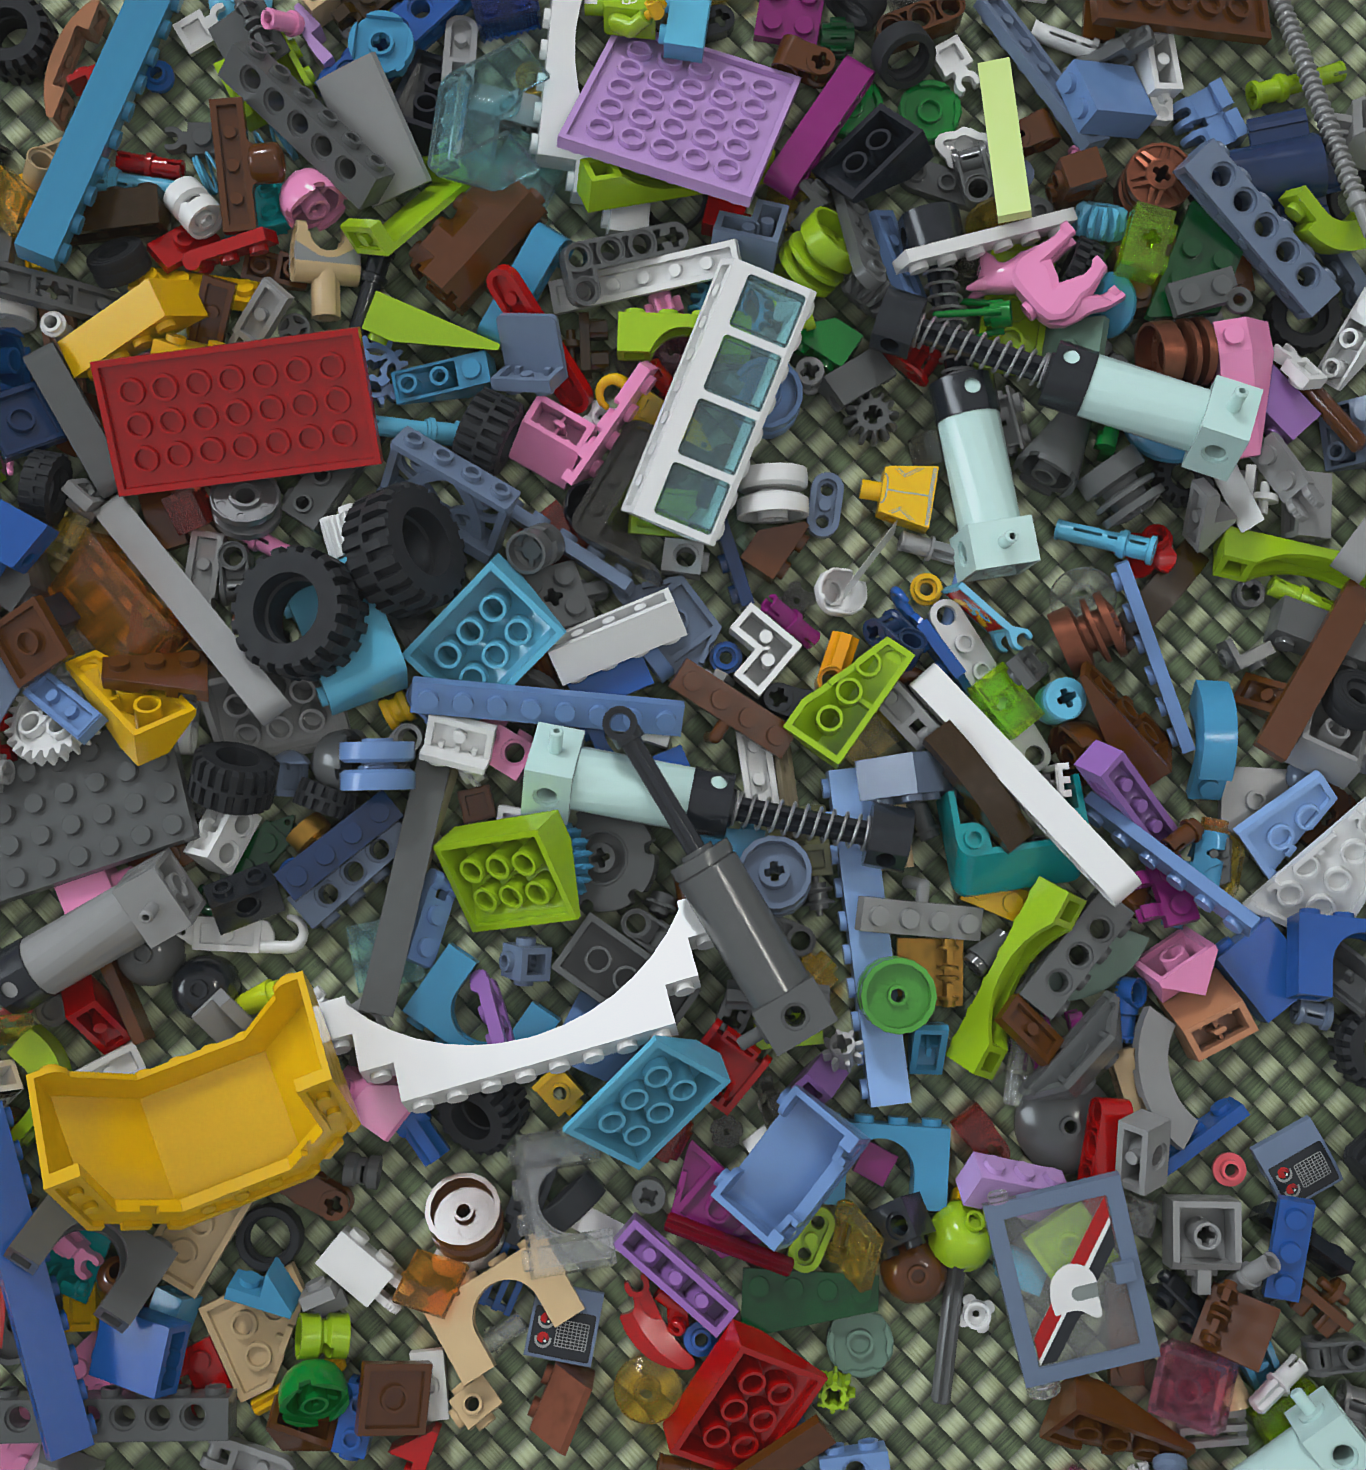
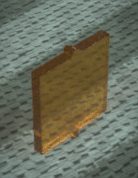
M417 1249L406 1271L401 1273L402 1279L391 1300L393 1303L445 1319L455 1296L460 1295L459 1288L470 1267L466 1263Z

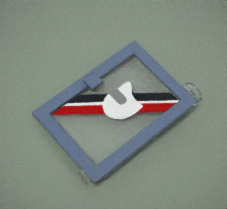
M1117 1170L1014 1196H1008V1192L1003 1189L994 1190L987 1194L988 1202L981 1203L1019 1366L1027 1395L1031 1399L1047 1400L1055 1397L1061 1391L1060 1380L1161 1356L1121 1177Z

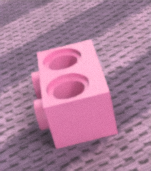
M480 719L479 721L498 725L489 765L519 783L524 775V768L534 737L521 729L515 734L506 728L508 721ZM513 745H521L525 752L523 759L516 763L510 762L507 758L508 749Z

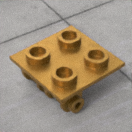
M897 938L896 956L915 961L924 967L934 980L937 993L935 1006H963L964 940ZM897 989L898 996H902V990Z

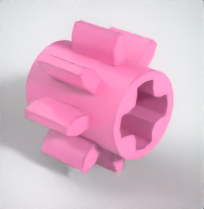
M670 290L649 295L647 298L649 304L643 306L645 312L659 313L661 309H674L684 314L683 310L685 309L680 295L672 297Z

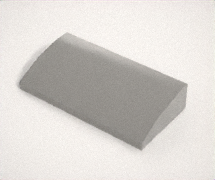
M376 52L366 54L315 81L327 108L332 110L338 116V120L350 131L358 134L362 142L373 153L381 156L385 160L386 165L395 173L379 203L372 205V208L391 202L432 180Z

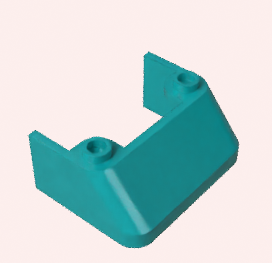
M1079 773L1072 774L1070 776L1071 783L1064 784V789L1071 790L1072 796L1064 799L1089 824ZM954 791L946 792L940 797L941 799L936 801L952 888L957 894L964 897H973L1028 889L1036 883L1039 876L1055 884H1063L1076 880L1082 874L1050 839L1024 842L1008 855L1001 846L992 847L989 832L983 825L975 822L960 824Z

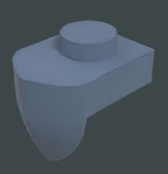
M286 750L275 756L276 761L280 764V770L274 796L294 797L301 777L308 778V767L311 762L308 757L298 751Z

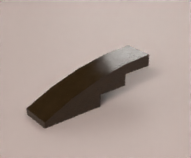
M950 719L924 739L922 743L924 747L944 767L942 773L944 777L964 797L965 800L962 803L964 807L987 829L989 834L1008 855L1034 834L1028 821L996 774Z

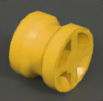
M403 690L396 692L395 696L389 700L383 698L378 701L381 712L393 731L400 723L406 720L412 722L417 719L415 713H410L411 706L407 702L406 694Z

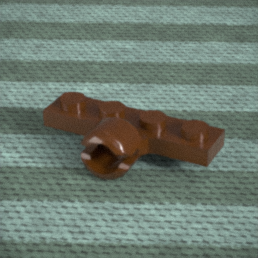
M242 97L209 99L223 233L226 236L238 235L258 228L255 189L259 185L282 183L285 180L286 165L284 153L277 142L255 144L249 142L245 102Z

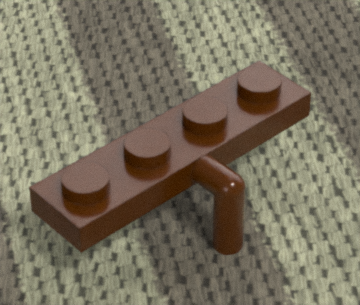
M688 658L683 661L668 685V688L718 719L714 728L704 733L703 738L706 743L717 744L721 742L730 727L778 759H781L794 739L783 728V725L786 723L785 721Z

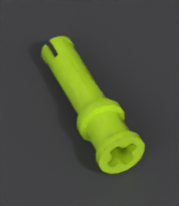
M1341 60L1316 69L1320 73L1319 78L1322 79L1323 86L1343 82L1347 76V73L1339 74L1340 71L1346 70V66ZM1278 73L1265 81H1249L1245 88L1248 106L1254 111L1260 109L1263 104L1270 102H1286L1290 95L1304 92L1302 90L1303 85L1299 82L1300 78L1297 74L1287 76L1286 74Z

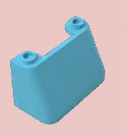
M345 556L339 561L345 564L347 557ZM313 585L299 590L289 600L284 610L285 618L293 619L294 623L298 626L301 636H304L312 627L318 612V596ZM365 598L363 602L369 604V616L364 617V622L368 624L366 634H361L358 641L362 645L358 652H351L349 655L351 661L345 667L336 666L337 672L329 677L321 676L319 679L321 686L315 688L321 706H328L332 716L408 688L407 666L387 616L375 608V603L371 604Z

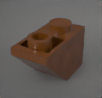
M803 521L758 530L740 557L743 567L769 584H772L776 577L782 580L792 565L787 560L794 550L800 553L810 538L805 534L809 524Z

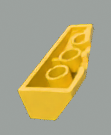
M97 650L65 662L66 669L90 704L109 720L105 726L113 738L137 766L168 754L197 714L196 708L182 694L179 698L166 697L165 691L153 689L144 694L104 689L101 679L102 657L109 656Z

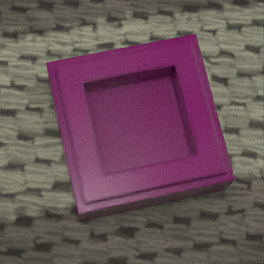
M870 1141L867 1148L853 1165L852 1170L883 1187L898 1156Z

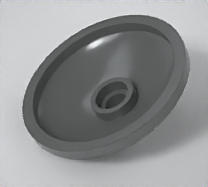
M1095 1084L1085 1095L1080 1094L1077 1098L1028 1101L1021 1095L1014 1113V1131L1017 1142L1024 1154L1034 1164L1062 1170L1064 1175L1078 1173L1089 1104L1093 1097H1107L1103 1090ZM1073 1120L1075 1124L1074 1129L1071 1132H1066L1064 1129L1065 1123Z

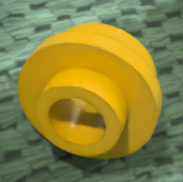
M931 573L919 574L910 584V595L919 605L931 606L942 596V583L937 576ZM922 585L930 586L931 594L928 596L923 595L920 592V587Z

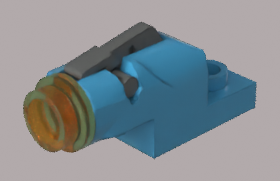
M1201 817L1204 834L1201 841L1192 843L1187 855L1191 857V861L1186 862L1221 888V886L1231 882L1232 840L1230 839L1231 830H1228L1229 822L1217 818ZM1183 925L1174 926L1170 928L1183 930Z

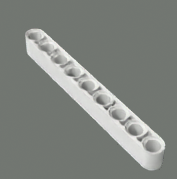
M933 663L908 685L914 695L942 725L949 719L996 774L1015 803L1108 902L1116 907L1142 884L1135 872L938 665Z

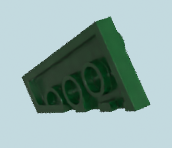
M743 1267L741 1322L760 1329L766 1334L878 1311L879 1274L825 1271L801 1273L792 1270L790 1276L785 1277L764 1268Z

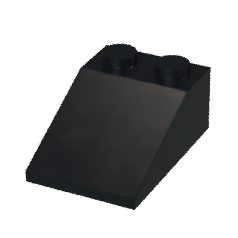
M418 49L394 95L420 154L423 156H449L464 119L463 114L469 93H464V89L451 88V91L441 90L443 56ZM475 67L474 81L477 80L479 68ZM452 71V74L465 75L464 72Z
M880 103L811 172L813 176L855 204L911 179L934 155L923 129Z

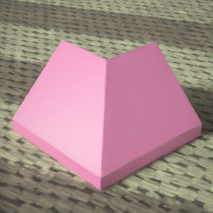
M1184 925L1183 930H1176L1142 953L1133 967L1162 1003L1180 991L1206 996L1218 949L1214 943Z

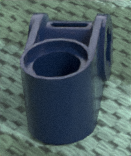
M889 609L882 614V617L868 619L863 624L864 638L871 646H875L888 636L915 654L905 672L912 671L915 668L927 645V639L921 631L917 630L904 618L901 612L896 609Z

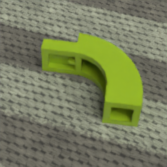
M1306 185L1286 190L1278 199L1285 208L1286 215L1297 223L1293 233L1301 242L1307 243L1314 252L1332 255L1366 248V238L1362 234L1355 213L1350 212L1342 221L1335 219L1326 212Z
M41 1024L28 1027L7 1052L28 1074L48 1064H57L72 1071L70 1060L63 1046ZM31 1106L10 1131L13 1141L19 1140L20 1145H25L26 1147L36 1140Z

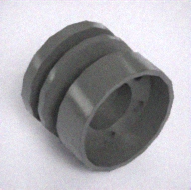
M1134 444L1125 447L1082 477L1076 486L1087 502L1101 496L1103 497L1105 502L1095 511L1097 517L1110 509L1114 514L1102 523L1106 530L1117 525L1126 524L1151 507L1159 495L1166 490L1161 483L1150 490L1145 488V485L1156 477L1154 472L1138 478L1135 472L1146 461Z

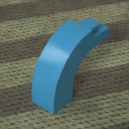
M1195 680L1188 708L1195 726L1196 750L1186 787V794L1188 799L1221 801L1226 781H1232L1237 758L1238 717L1235 698L1227 681Z

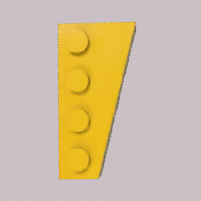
M147 278L57 343L73 377L89 378L90 381H93L90 362L136 356L151 348L154 338L166 337L167 332L177 334L208 317V314L192 280Z

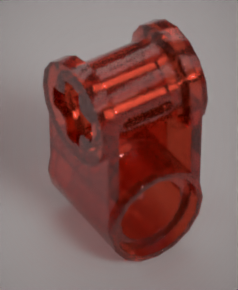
M977 1102L950 1121L960 1137L974 1152L988 1154L987 1147L992 1144L995 1147L1000 1146L997 1149L998 1157L1010 1159V1149Z

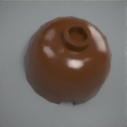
M1075 719L1064 722L1051 729L1048 736V746L1051 755L1056 752L1060 763L1069 762V769L1063 771V776L1079 773L1081 786L1089 784L1075 767L1074 763L1095 740L1106 743L1100 727L1091 721Z
M924 1236L925 1244L910 1250H906L904 1245L898 1248L900 1255L891 1257V1259L884 1262L879 1261V1271L883 1285L893 1297L907 1304L919 1305L930 1302L941 1293L947 1280L948 1267L935 1257L928 1244L927 1236Z

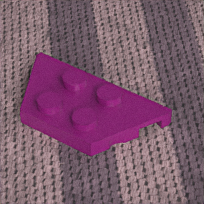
M691 1139L688 1143L671 1212L752 1243H762L756 1235L710 1196L716 1189L714 1181L726 1168L696 1141ZM711 1249L721 1259L730 1256L722 1252L716 1251L714 1249Z

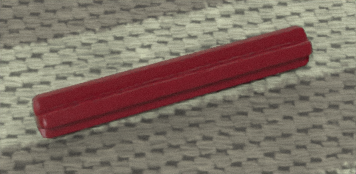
M670 1212L665 1220L664 1230L671 1234L785 1277H789L793 1270L794 1259L782 1253L774 1252L766 1247Z

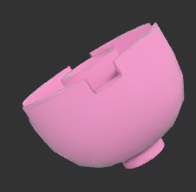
M315 167L303 168L293 172L283 183L279 193L280 209L292 229L295 221L298 219L306 220L308 229L317 227L319 231H322L334 224L346 209L343 202L347 198Z

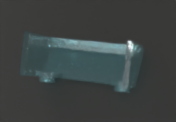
M519 38L452 71L440 83L427 161L428 167L439 178L489 191L503 190L510 184L540 171V165L508 130L498 134L500 121L505 118H511L519 112L523 92L550 79V74Z

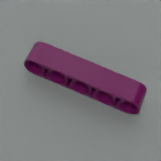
M847 55L771 164L763 183L789 200H793L800 191L798 185L802 180L808 179L811 175V170L819 163L868 91L876 72Z

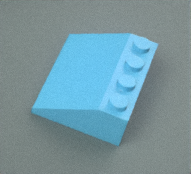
M498 553L402 654L404 659L423 677L515 685L566 633V630L526 579Z
M654 1035L562 1127L563 1132L640 1170L731 1082L722 1056L719 1052L697 1040Z

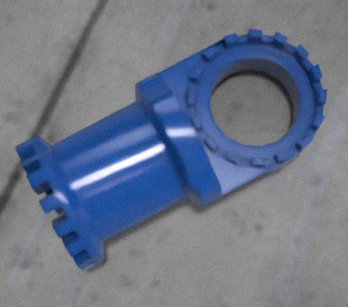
M1123 976L1119 978L1121 981H1117L1119 986H1115L1118 991H1115V994L1120 998L1122 1043L1125 1041V1043L1133 1044L1135 1016L1139 1015V1008L1145 1004L1147 999V985L1142 978Z

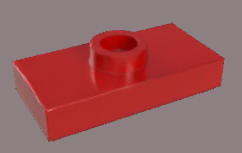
M180 225L147 243L146 251L165 273L169 274L183 266L182 258L186 252L220 241V237L215 233L211 237L198 240L193 238Z

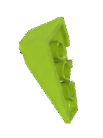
M378 291L375 292L362 325V329L369 331L368 339L385 346L388 340L401 344L501 351V344Z
M887 636L840 673L831 677L821 687L804 697L783 725V728L810 752L835 769H838L915 657V654Z

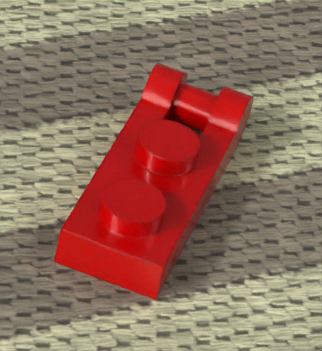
M259 227L190 250L183 255L182 263L187 270L201 274H210L217 264H221V266L233 265L240 262L239 257L248 254L250 256H260L268 253L269 247L279 244L277 233L274 230Z

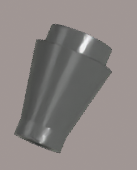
M998 928L994 933L967 949V955L963 960L968 968L979 977H984L986 973L988 974L997 957V952L1008 934Z

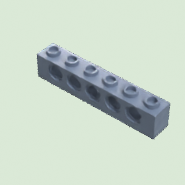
M1212 138L1201 143L1172 171L1173 174L1207 214L1243 251L1242 255L1298 320L1312 318L1341 290L1335 282V275L1331 270L1320 265L1314 257V250L1307 243L1301 242L1293 233V225L1286 218L1280 217L1272 208V200L1265 193L1259 192L1251 183L1252 178L1244 168L1235 164L1229 157V149L1222 142ZM1214 170H1216L1221 176V183L1219 186H1217L1212 180V173ZM1235 195L1242 201L1241 211H1238L1234 206ZM1257 220L1261 222L1263 226V233L1261 236H1259L1255 231V223ZM1278 245L1281 246L1284 251V258L1282 261H1280L1276 255V249ZM1299 270L1305 276L1303 285H1300L1297 280Z

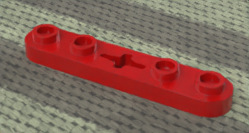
M501 264L488 274L486 279L487 288L503 313L545 314L514 267ZM563 343L568 378L555 389L554 393L563 407L576 414L583 413L592 404L594 392Z

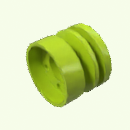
M820 206L815 208L803 221L801 231L794 232L789 240L782 244L778 255L784 269L796 283L816 291V297L825 298L835 290L836 286L843 282L844 274H849L853 270L838 214L829 208Z

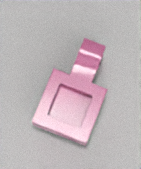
M79 1231L64 1236L52 1248L59 1256L66 1257L68 1260L74 1259L75 1274L82 1280H87L93 1275L86 1267L88 1260L96 1267L105 1262L100 1253L89 1247L91 1243Z

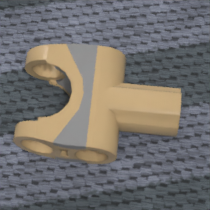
M297 219L291 235L289 273L291 282L311 283V319L320 322H332L341 319L340 286L358 287L361 276V254H357L342 230L337 249L325 250L320 248L313 241L311 232L308 231L307 221Z

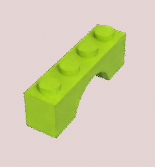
M628 308L626 312L618 311V360L651 361L656 350L666 341L677 337H690L700 310H695L692 314H681L674 309H661L659 313L645 312L642 308ZM734 311L730 325L751 334L752 316H745L743 312ZM725 335L715 357L716 364L745 365L750 361L751 344Z

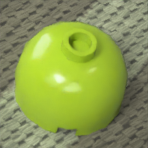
M953 1200L948 1202L947 1206L937 1211L931 1218L936 1231L928 1236V1244L935 1257L945 1266L951 1269L954 1267L965 1269L963 1272H971L981 1268L993 1253L983 1209L963 1206L962 1200Z

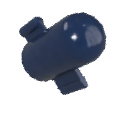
M1305 108L1246 119L1250 146L1229 150V157L1237 166L1244 168L1252 178L1251 183L1259 192L1265 193L1272 200V208L1275 209L1280 217L1286 218L1295 228L1297 223L1286 215L1285 208L1278 199L1286 190L1306 185L1330 215L1326 195L1339 193L1342 190L1334 173L1335 168L1331 165L1332 160L1328 157L1329 152L1326 151V145L1322 141L1323 137H1320L1318 133H1310ZM1214 170L1212 173V180L1217 186H1219L1221 183V176L1216 170ZM1191 194L1187 197L1189 203L1192 200L1197 202ZM1235 195L1234 206L1238 211H1241L1242 201Z

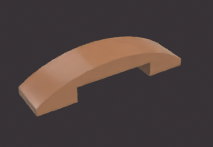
M100 0L89 1L69 20L59 35L48 61L44 80V106L46 116L61 131H64L75 104L66 91L69 85L66 76L73 74L86 40L99 44L110 17Z

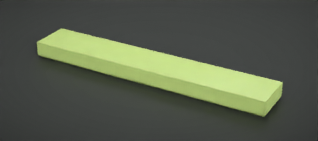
M1010 57L977 63L998 224L1032 218Z

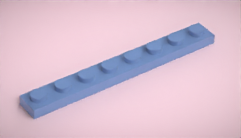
M413 676L410 713L533 724L543 722L559 726L604 730L602 721L605 713L615 706H625L636 715L638 724L645 734L681 737L685 704L682 700ZM616 715L611 721L612 731L626 732L630 727V720L625 715Z

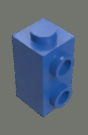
M355 1373L347 1382L350 1403L346 1411L339 1416L331 1452L339 1453L340 1458L348 1461L365 1459L373 1436H357L354 1433L360 1375Z

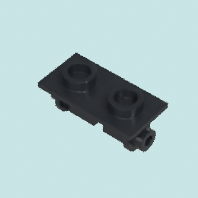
M1164 1268L1157 1275L1160 1282L1148 1284L1145 1287L1153 1295L1154 1302L1162 1309L1169 1311L1178 1320L1177 1323L1183 1331L1193 1335L1205 1301L1195 1293H1192L1188 1300H1186L1184 1297L1190 1287L1174 1270L1169 1271L1167 1268Z

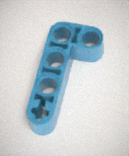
M541 222L537 223L531 230L512 264V267L521 275L536 301H538L556 267L560 268L559 255L561 250L574 243V241ZM572 249L570 251L569 259L571 258L575 249ZM494 298L484 314L476 334L501 344L496 318L503 312Z

